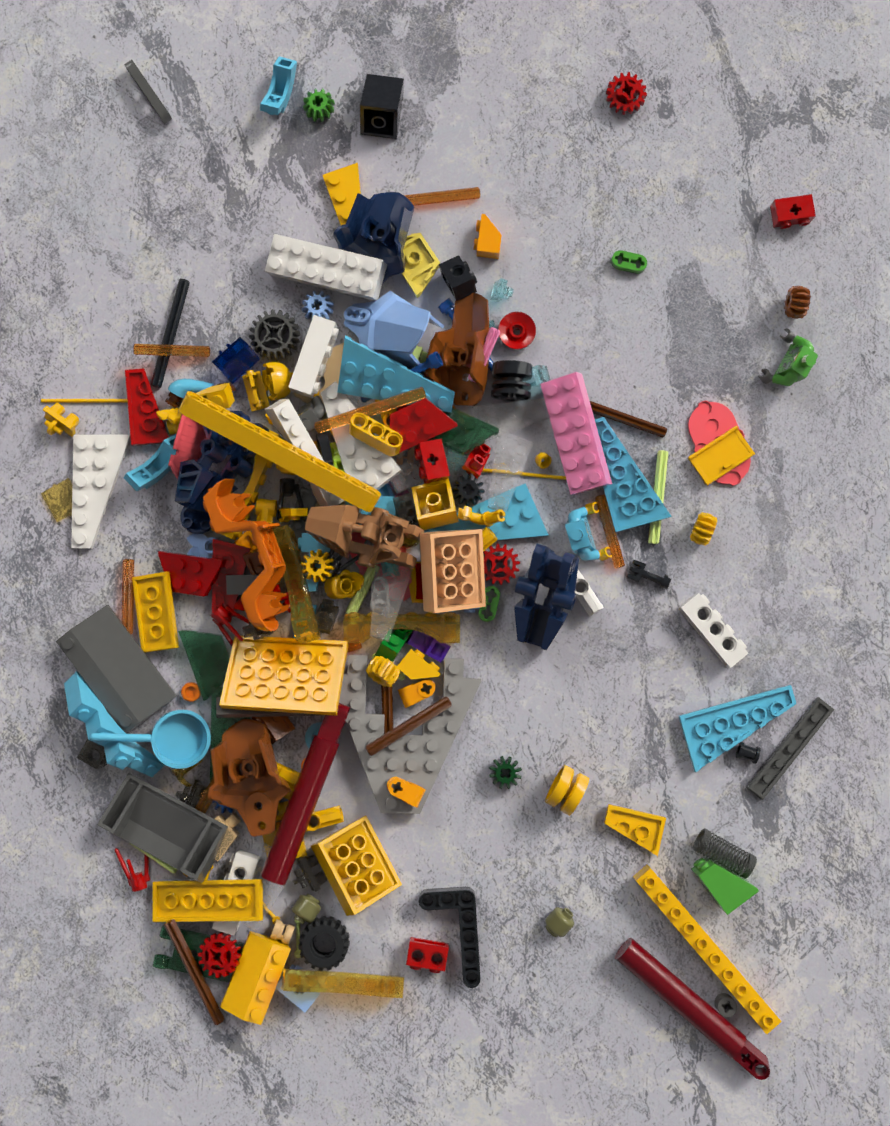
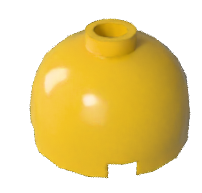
M280 362L264 363L263 366L266 367V370H262V379L265 390H269L271 395L267 396L268 399L274 401L285 398L291 392L289 384L293 372H290L289 368Z

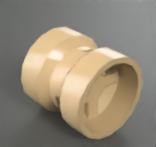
M276 919L270 939H279L282 943L288 945L295 926L283 924L281 920Z

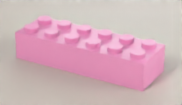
M574 372L541 383V389L570 495H577L611 485V477L582 374Z

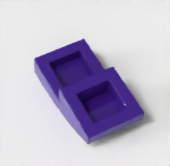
M415 626L406 642L442 663L451 647Z

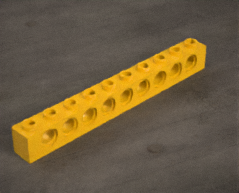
M647 864L633 876L635 881L766 1034L770 1033L782 1021Z

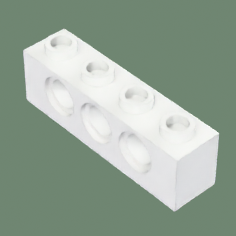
M694 594L678 607V610L726 668L733 667L749 654L745 650L747 646L742 640L735 638L733 635L735 633L728 624L725 625L721 621V614L716 609L712 610L708 605L710 602L705 595ZM700 609L706 612V617L703 620L698 617ZM712 624H715L718 627V633L716 635H713L710 632V627ZM725 639H728L731 644L728 650H725L722 645Z
M239 849L236 854L231 856L229 865L232 867L230 873H226L224 880L254 879L261 856ZM238 868H242L245 871V877L237 875L236 871ZM211 921L213 922L212 929L235 936L241 921Z

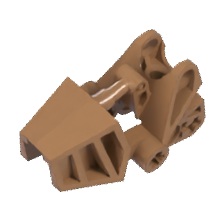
M351 505L311 507L307 516L305 530L316 541L346 559L349 558L350 553L359 554L357 564L364 567L374 568L376 563L387 562L406 568H415L417 558L409 553L401 552L400 548L402 547L404 537L420 541L419 533H424V530L417 525H411L409 521L377 507H374L371 515L361 514L362 509ZM351 533H361V537L372 542L374 546L351 541Z

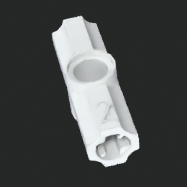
M578 570L576 585L583 584L586 590L579 593L575 589L576 598L590 617L600 611L603 606L590 588L589 583Z

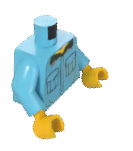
M597 502L588 503L584 507L571 511L568 515V522L565 524L572 551L584 561L597 559L604 561L612 557V555L609 556L606 552L610 550V547L596 550L586 516L599 512V510H594V504H597Z

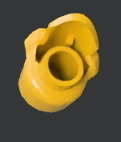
M179 408L156 412L160 420H166L170 435L177 434L182 416L178 410Z
M345 569L340 575L335 574L334 577L331 576L326 579L324 584L325 593L331 599L352 598L363 587L364 577L357 572H350Z

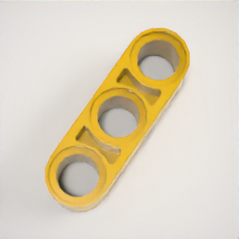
M356 413L351 417L349 424L350 435L388 456H396L399 453L403 442L402 436L399 433L362 413Z

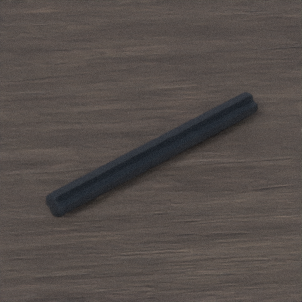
M179 279L151 380V385L157 388L162 387L190 282L186 279Z

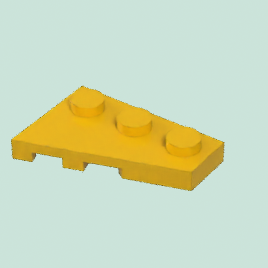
M608 804L604 823L658 856L666 817Z

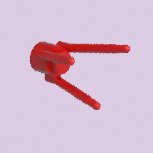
M220 605L210 615L213 618L212 621L219 627L231 646L233 645V640L222 626L224 624L242 642L244 639L228 622L231 618L229 614L247 624H250L249 620L233 611L228 605L225 608Z
M115 848V853L128 879L132 892L147 888V882L150 881L149 857L144 854V875H142V872H134L130 859L126 860L127 868L118 848Z

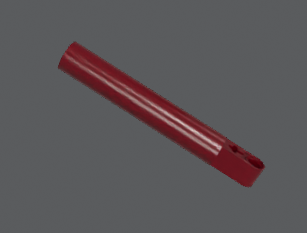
M339 703L337 716L325 715L318 735H314L260 875L272 883L286 885L340 745L337 742L350 710L349 706Z
M633 938L627 939L615 955V959L756 1079L764 1080L769 1077L770 1067L767 1056L748 1041L741 1031ZM763 1065L764 1067L758 1068L756 1066Z

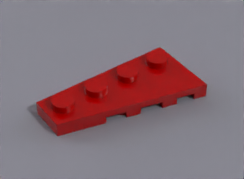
M145 369L125 370L131 445L161 444L163 440L169 437L163 420H160L156 414L159 408Z
M213 538L212 558L226 560V564L221 566L217 574L218 578L212 584V613L220 605L224 608L228 605L234 611L233 606L237 602L239 594L227 595L226 575H244L246 562L243 555L250 552L251 548ZM229 614L231 618L228 620V622L231 623L233 615Z

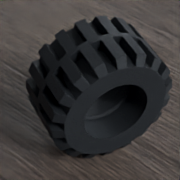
M321 916L320 919L317 917L304 928L298 946L299 950H301V958H305L304 962L306 965L308 963L311 964L310 968L315 969V967H318L319 971L327 968L328 971L333 966L335 968L339 966V963L345 959L350 944L349 932H346V926H342L339 919L335 921L332 916L330 918ZM320 933L329 934L335 940V949L328 953L320 952L314 946V937Z

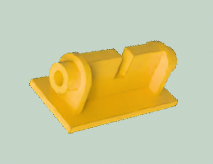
M247 371L246 375H242L251 411L269 407L261 371Z

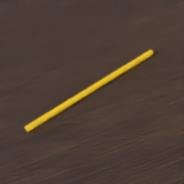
M41 399V403H128V400Z
M485 468L482 470V472L566 480V476Z

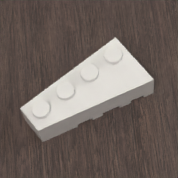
M313 315L289 384L290 391L313 398L314 394L318 393L320 378L324 376L326 363L331 356L339 333L336 322Z

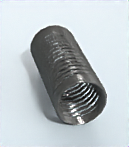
M706 828L700 831L693 845L695 852H700L706 858L709 857L715 863L721 864V866L737 873V875L740 874V877L744 879L751 875L757 863L756 856L720 838L717 834L714 835V833H711Z

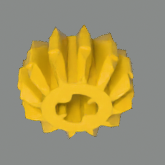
M701 512L694 523L690 540L699 545L706 546L709 544L717 525V517Z
M318 549L316 553L314 550H311L310 556L304 555V559L307 562H301V565L306 566V569L302 570L303 574L308 573L306 579L310 580L313 578V581L317 583L319 578L322 582L326 581L325 575L328 577L332 576L328 570L335 569L334 566H329V563H332L334 560L333 558L327 559L329 556L328 552L323 554L322 550ZM317 563L321 564V568L317 569L314 565Z
M375 656L366 669L368 677L383 687H391L397 681L400 674L398 666L383 656Z

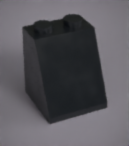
M373 74L366 75L360 102V135L397 139L404 94V78Z

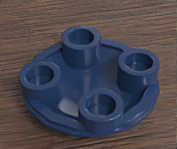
M183 507L180 513V521L188 532L204 534L212 529L210 526L211 519L207 512Z

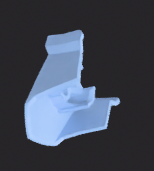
M392 291L387 292L376 301L353 304L344 312V325L359 338V344L362 343L368 349L378 354L381 353L409 368H414L421 364L412 352L422 338L428 322L441 328L444 327L441 322L430 314L431 312L412 305Z

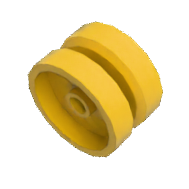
M564 764L549 788L545 803L555 807L561 802L560 811L570 816L585 793L589 777L578 773L573 778L574 769Z

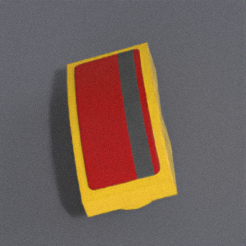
M416 561L415 568H410L412 583L409 584L412 603H423L421 562Z

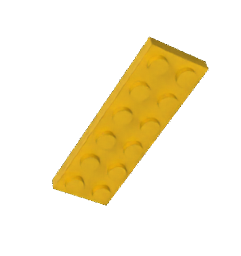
M263 879L204 880L203 883L197 880L154 881L153 922H167L171 919H174L176 922L263 920Z

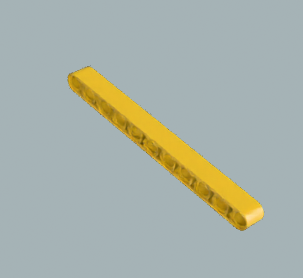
M188 391L178 409L184 416L366 512H372L381 496V493L375 488L194 392Z

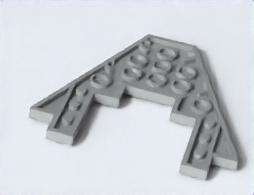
M348 655L347 674L343 675L339 703L350 707L346 723L380 812L420 814L477 692L481 679L463 678L464 659L444 658L443 698L448 697L452 706L443 711L442 716H435L422 724V735L406 734L370 756L365 746L384 735L385 714H365L368 655ZM392 777H399L426 789L418 808L391 795L387 789L388 780ZM399 782L392 784L393 791L401 788Z

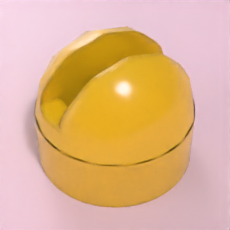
M540 452L535 456V463L541 469L550 466L552 458L547 453Z

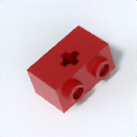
M812 194L775 199L770 205L773 228L780 227V229H786L797 224L799 226H806L816 216Z
M442 439L420 442L414 450L416 461L419 460L420 479H423L424 484L448 479L450 473Z

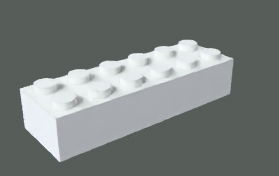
M274 234L265 272L274 277L376 301L379 298L387 264L382 259Z

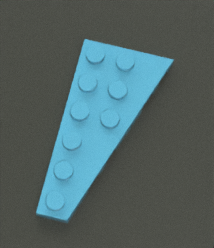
M345 335L337 393L410 405L423 398H427L440 410L452 411L454 391L435 381L432 382L424 378L423 375L407 369L406 366L381 353L378 354L368 349L367 346L362 343L359 344Z
M604 417L595 419L612 481L611 485L604 486L603 488L615 532L672 517Z
M526 483L471 507L472 512L479 514L487 511L494 512L499 509L505 512L504 521L494 523L488 527L498 538L497 541L549 536ZM458 519V523L424 530V533L472 529L483 530L486 525H478L471 521Z
M783 686L678 715L694 772L699 771L709 762L711 763L722 753L736 746L752 735L753 732L765 726L769 721L796 705L792 686Z

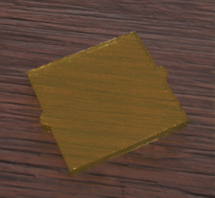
M69 478L58 484H53V487L41 493L56 522L72 516L73 484Z

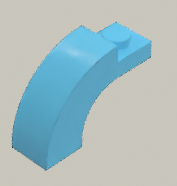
M278 57L273 65L269 90L260 103V111L267 112L270 115H279L280 112L284 113L291 96L297 61Z

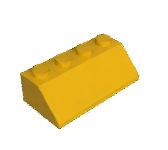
M249 931L241 952L242 957L238 959L240 964L235 967L220 1007L244 1021L261 1025L291 948L279 939L273 940L269 936Z

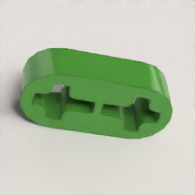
M619 250L613 254L611 264L617 270L640 274L647 266V259L640 254ZM619 256L623 260L621 264H618V260H616ZM637 260L640 261V268H636V264H634Z
M494 586L485 588L486 607L491 605L490 612L492 616L485 619L484 614H481L482 610H486V607H480L478 612L479 618L484 622L492 621L496 615L500 592ZM493 589L497 597H493L492 602L488 603L489 596L486 595V592H490Z

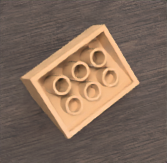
M482 529L419 533L424 611L440 613L486 607Z

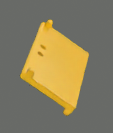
M735 426L690 455L688 459L703 479L704 484L708 486L755 455V452L738 430V426Z

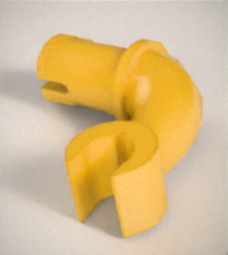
M464 506V509L459 507L458 519L471 521L478 525H486L487 527L505 520V512L501 509L479 514L472 512L471 507Z

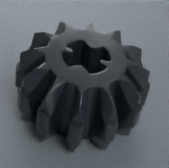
M468 474L467 480L461 475L462 483L455 480L454 483L458 487L452 488L453 492L459 493L453 497L454 499L461 497L458 502L460 505L464 500L466 501L465 505L468 507L469 501L476 505L475 498L481 501L482 497L479 494L485 492L484 489H478L483 486V482L476 484L478 479L474 477L471 480V474ZM466 486H470L474 492L467 495L463 489H466Z

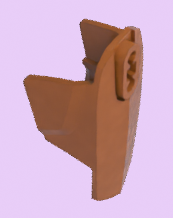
M472 293L458 301L455 300L452 328L435 332L427 355L428 358L433 352H438L443 365L437 369L428 368L424 371V375L428 379L455 392L453 403L457 406L477 405L482 400L487 382L489 359L485 366L483 348L485 338L489 332L488 300L477 293ZM469 374L475 382L471 380L467 381V377L469 376Z

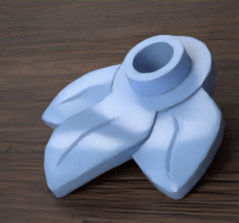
M204 534L189 535L187 540L193 547L187 555L212 558L213 550L209 549V545L212 544L213 538H217H207Z

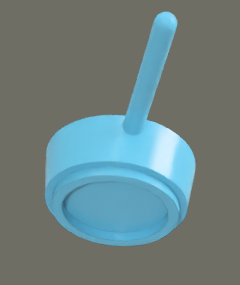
M175 710L160 717L155 723L151 734L92 733L90 740L151 742L153 752L160 762L171 768L184 769L197 764L204 758L210 746L211 734L206 721L200 715L189 710Z

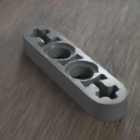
M131 59L125 63L124 66L162 122L166 124L171 121L172 117L133 60Z

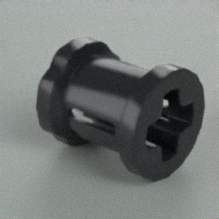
M740 742L736 758H744L756 764L761 748L758 746L754 748Z

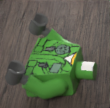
M784 329L788 335L786 337L780 335V337L786 343L793 342V344L790 345L775 374L771 375L769 370L764 368L761 371L765 376H758L760 380L765 384L772 381L775 384L791 386L805 379L818 358L812 343L798 335L795 337L791 330Z

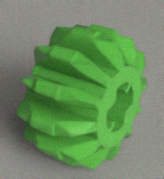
M315 88L313 94L308 91V97L303 99V109L307 117H312L314 122L318 118H320L321 122L324 121V117L330 119V113H334L333 106L335 105L334 99H331V94L329 92L325 94L323 88L320 92Z

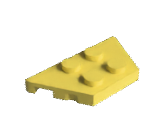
M414 233L406 238L403 249L405 272L401 274L418 298L438 270L440 261L422 234Z

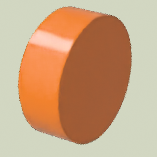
M194 682L186 683L181 690L183 699L189 702L198 700L202 693L201 687Z

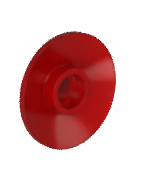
M523 312L507 314L502 318L498 327L500 340L511 349H523L529 346L536 335V325L533 319ZM518 329L520 334L515 335L513 331Z

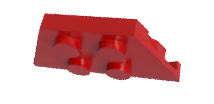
M423 398L390 414V429L399 433L403 439L399 453L458 426L457 422L452 420L427 398Z
M158 551L163 571L170 573L172 592L202 597L208 596L212 589V584L218 578L217 574L221 566L226 564V560Z

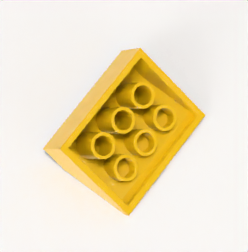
M366 815L311 845L346 916L359 913L402 885Z

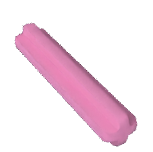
M494 327L489 329L485 338L483 348L485 366L500 335V331ZM469 374L468 379L475 382Z

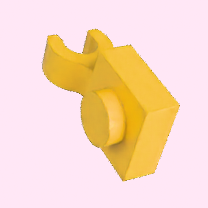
M308 508L279 509L282 517L279 519L280 522L300 520V516H308Z

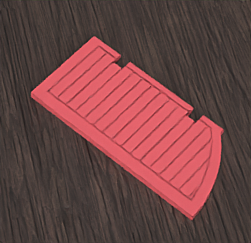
M183 414L173 445V449L177 451L175 455L171 454L168 464L177 479L181 462L192 459L197 461L202 455L200 443L202 440L207 439L203 425Z

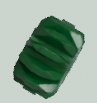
M500 756L501 763L495 759L493 762L497 767H489L490 770L495 771L490 773L489 777H497L492 783L495 785L500 781V789L503 788L504 783H506L507 789H510V782L515 786L517 785L514 778L521 779V775L515 773L522 771L521 767L514 768L518 764L517 760L510 764L511 756H508L507 762H505L503 756ZM509 768L510 771L508 772L510 775L508 777L506 775L501 776V769L507 770Z

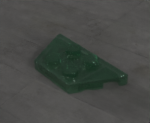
M452 407L451 412H443L457 422L458 426L433 437L432 440L442 439L444 446L467 455L475 447L484 444L485 440L492 435H498L499 428Z
M180 630L178 631L203 701H205L225 681L230 658L229 652L221 634Z

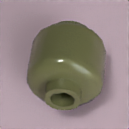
M308 893L300 895L292 907V912L296 914L294 919L302 924L305 921L308 923L313 922L321 910L320 901Z
M556 907L545 919L547 931L554 937H564L574 926L573 913L568 908Z

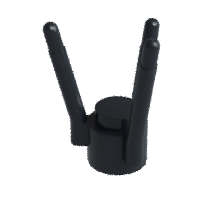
M292 478L280 479L278 521L281 518V511L279 509L283 508L284 496H293V492H295L299 507L304 508L299 492V484H295V480ZM302 516L304 522H306L307 517H306V516Z
M330 549L329 556L327 559H330L334 553L333 550ZM359 554L343 566L339 562L343 556L339 555L336 559L332 557L334 561L329 563V566H334L335 569L328 570L332 577L335 574L340 575L343 570L359 559Z

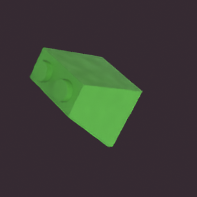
M709 858L698 859L693 864L694 867L691 868L719 908L727 915L759 892L757 887Z

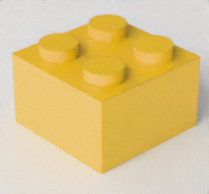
M449 478L411 487L417 519L421 529L428 530L459 522Z

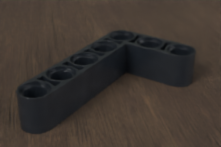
M467 886L424 889L419 895V906L422 909H458L463 983L468 988L477 987L481 978L474 890ZM449 894L453 899L446 903L442 900V896ZM462 894H471V900L463 901L461 899ZM429 895L433 898V901L430 904H426L422 901V898ZM465 913H471L473 918L470 921H465L462 916ZM472 933L474 939L467 941L464 939V935ZM473 953L476 957L474 960L468 961L465 955ZM469 973L477 975L476 979L472 981L468 980L466 976Z

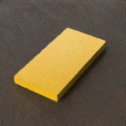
M166 571L132 577L142 650L147 653L179 648L170 573Z

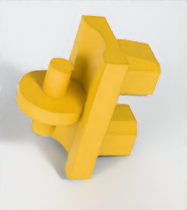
M58 402L51 407L47 405L44 407V417L47 419L44 424L48 427L47 433L49 435L54 433L61 435L63 431L71 437L76 434L75 428L79 423V418L75 414L70 413L66 419L62 417L65 408Z

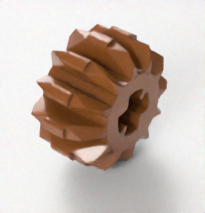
M792 286L788 290L786 300L784 301L785 315L793 319L803 318L807 315L811 303L809 289L803 286Z

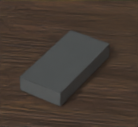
M259 574L226 575L227 595L243 594Z

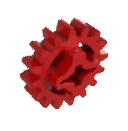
M630 72L627 73V76H624L623 73H620L619 78L614 76L613 82L609 81L606 95H608L606 101L611 102L610 108L615 106L616 113L622 110V115H625L626 111H629L631 115L634 109L639 111L640 105H644V99L647 96L645 92L647 87L642 85L643 79L637 80V74L631 77ZM636 96H638V99L635 102H633V99L636 98Z
M499 543L496 544L495 549L490 546L489 552H483L485 555L484 574L487 575L485 580L492 579L493 585L496 581H499V584L502 585L503 580L510 583L509 577L515 579L514 572H519L520 570L516 568L520 561H515L518 554H512L513 548L508 551L506 544L503 548H500ZM503 552L504 554L502 556H495L493 553ZM503 558H505L502 564L504 568L502 569L500 567L493 571L496 566L495 561L499 562L500 560H503ZM509 558H511L512 561V569H510L507 564V560ZM487 559L491 562L492 568L490 571L487 569ZM503 572L506 575L504 577H495L496 573Z
M223 932L219 933L218 936L216 933L212 934L210 938L204 939L205 944L200 945L203 951L198 953V956L202 957L199 964L205 965L202 969L203 971L209 970L208 976L215 973L216 978L221 977V975L226 977L229 973H233L235 967L240 964L237 959L242 957V955L238 954L237 951L241 947L234 945L237 940L231 941L230 934L225 937Z

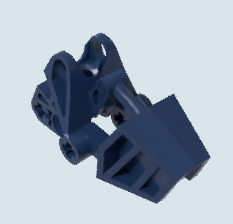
M230 411L249 422L251 421L250 417L242 411ZM253 423L258 427L269 432V429L266 426L260 423ZM203 426L207 439L202 440L200 443L202 455L197 461L192 459L181 462L175 502L191 510L206 512L203 506V496L208 492V489L223 479H235L237 474L243 478L250 476L253 471V464L246 460V458H253L256 453L250 450L246 453L247 448ZM227 455H232L221 474L209 470L213 462L216 464L221 463L226 459ZM233 485L231 494L238 489L235 485Z
M536 544L530 568L523 577L520 576L515 586V593L524 595V599H521L514 606L517 641L533 644L544 650L548 649L568 613L563 612V608L571 611L576 601L577 594L575 589L580 559L576 555L565 552L564 556L560 557L549 547ZM539 584L549 588L543 605L535 603Z

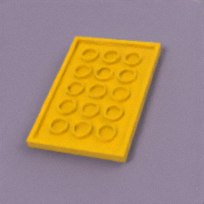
M240 635L244 639L241 642L234 636L219 704L221 708L337 716L349 645L347 641Z

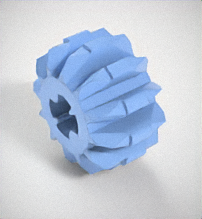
M313 291L314 296L312 297L307 294L308 300L302 301L304 305L302 312L306 313L305 318H311L312 321L313 315L329 320L328 314H333L334 312L331 309L334 304L330 301V296H324L323 291L319 295H317L316 291ZM317 304H320L319 310H316Z

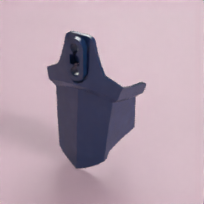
M399 192L374 194L370 199L358 193L346 224L338 226L333 233V237L340 250L382 259L387 264L383 285L390 276L405 272L403 249L415 207L408 198Z

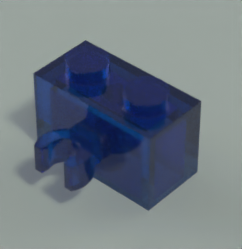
M241 337L231 345L226 344L228 348L223 352L220 350V355L212 361L215 367L231 384L237 381L260 360L251 346Z

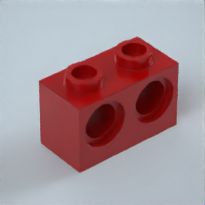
M410 937L406 965L414 970L426 968L432 973L445 972L449 943ZM419 950L423 953V956L415 958L412 953ZM434 954H440L442 959L435 962L431 957Z

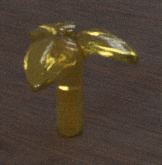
M203 760L188 768L176 769L170 767V769L181 784L191 787L192 784L184 779V774Z

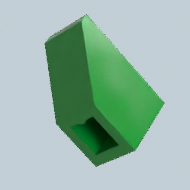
M396 620L381 642L374 657L383 656L394 662L413 630Z

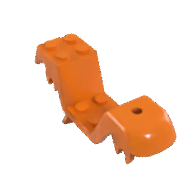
M223 479L208 489V492L203 496L204 509L210 516L212 530L217 534L251 531L253 535L251 539L254 546L258 549V559L260 564L264 566V570L243 592L241 601L249 622L255 628L263 631H275L279 627L275 615L286 612L291 607V605L283 606L280 603L281 598L287 595L286 593L272 592L284 576L286 565L273 528L279 527L280 523L244 520L255 508V505H245V499L249 498L251 494H231L235 480Z

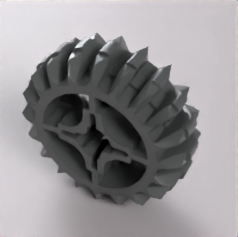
M272 309L271 314L268 315L267 311H264L265 316L263 318L261 315H258L259 321L253 320L252 323L256 327H250L249 329L253 333L249 335V338L253 340L250 344L252 347H255L254 351L256 353L260 352L262 358L267 355V359L271 360L272 356H274L275 361H278L281 355L283 359H286L285 353L291 356L292 352L290 349H297L294 343H300V340L297 338L301 335L300 331H297L299 326L294 324L295 319L293 317L289 319V313L283 315L282 310H279L276 314L275 310ZM272 322H280V323H283V324H282V325L279 324V325H277V326H271L269 323H272ZM265 328L267 333L263 337L264 340L260 341L261 331ZM289 328V331H290L289 338H288L287 342L285 343V342L283 341V335L286 333V330ZM270 330L278 335L279 340L272 337ZM273 344H277L280 346L276 349L267 348V346L270 347Z

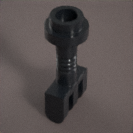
M633 560L632 563L639 566V568L630 567L629 570L636 573V575L627 574V578L639 582L640 578L643 577L660 584V589L662 590L663 588L668 589L671 578H668V575L665 574L663 578L644 570L645 563Z

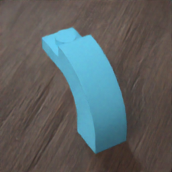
M176 434L163 440L155 454L144 464L125 474L124 479L136 491L144 487L146 489L150 488L171 470L168 464L171 454L175 455L177 451L173 449Z

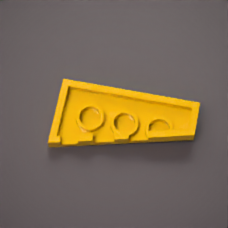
M358 162L322 175L340 226L346 224L358 193L361 194Z

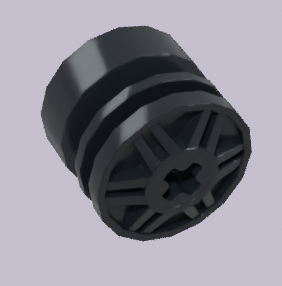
M502 360L493 363L492 377L500 381L492 383L491 387L494 389L491 390L492 398L508 402L524 401L531 398V392L528 391L531 390V384L523 381H528L532 378V364L516 360Z

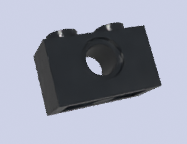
M459 255L439 264L442 278L456 301L477 292L475 286L477 279L473 272L470 273L468 263L466 261L463 262Z

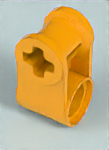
M424 679L400 688L397 691L404 707L407 708L432 696L436 686L431 679ZM424 683H426L427 686H432V688H430L429 690L430 693H427L426 690H422V688L424 687Z
M392 777L387 782V789L391 795L418 808L426 789L399 777ZM399 782L401 788L393 791L392 784Z

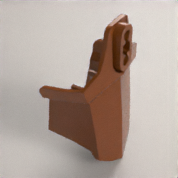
M242 719L227 729L222 735V741L211 749L215 783L209 788L208 799L216 801L220 805L237 809L250 835L256 837L271 834L275 831L279 801L291 789L287 781L279 775L267 725L252 719ZM258 802L262 804L261 810L257 808ZM261 822L265 823V829L260 827Z

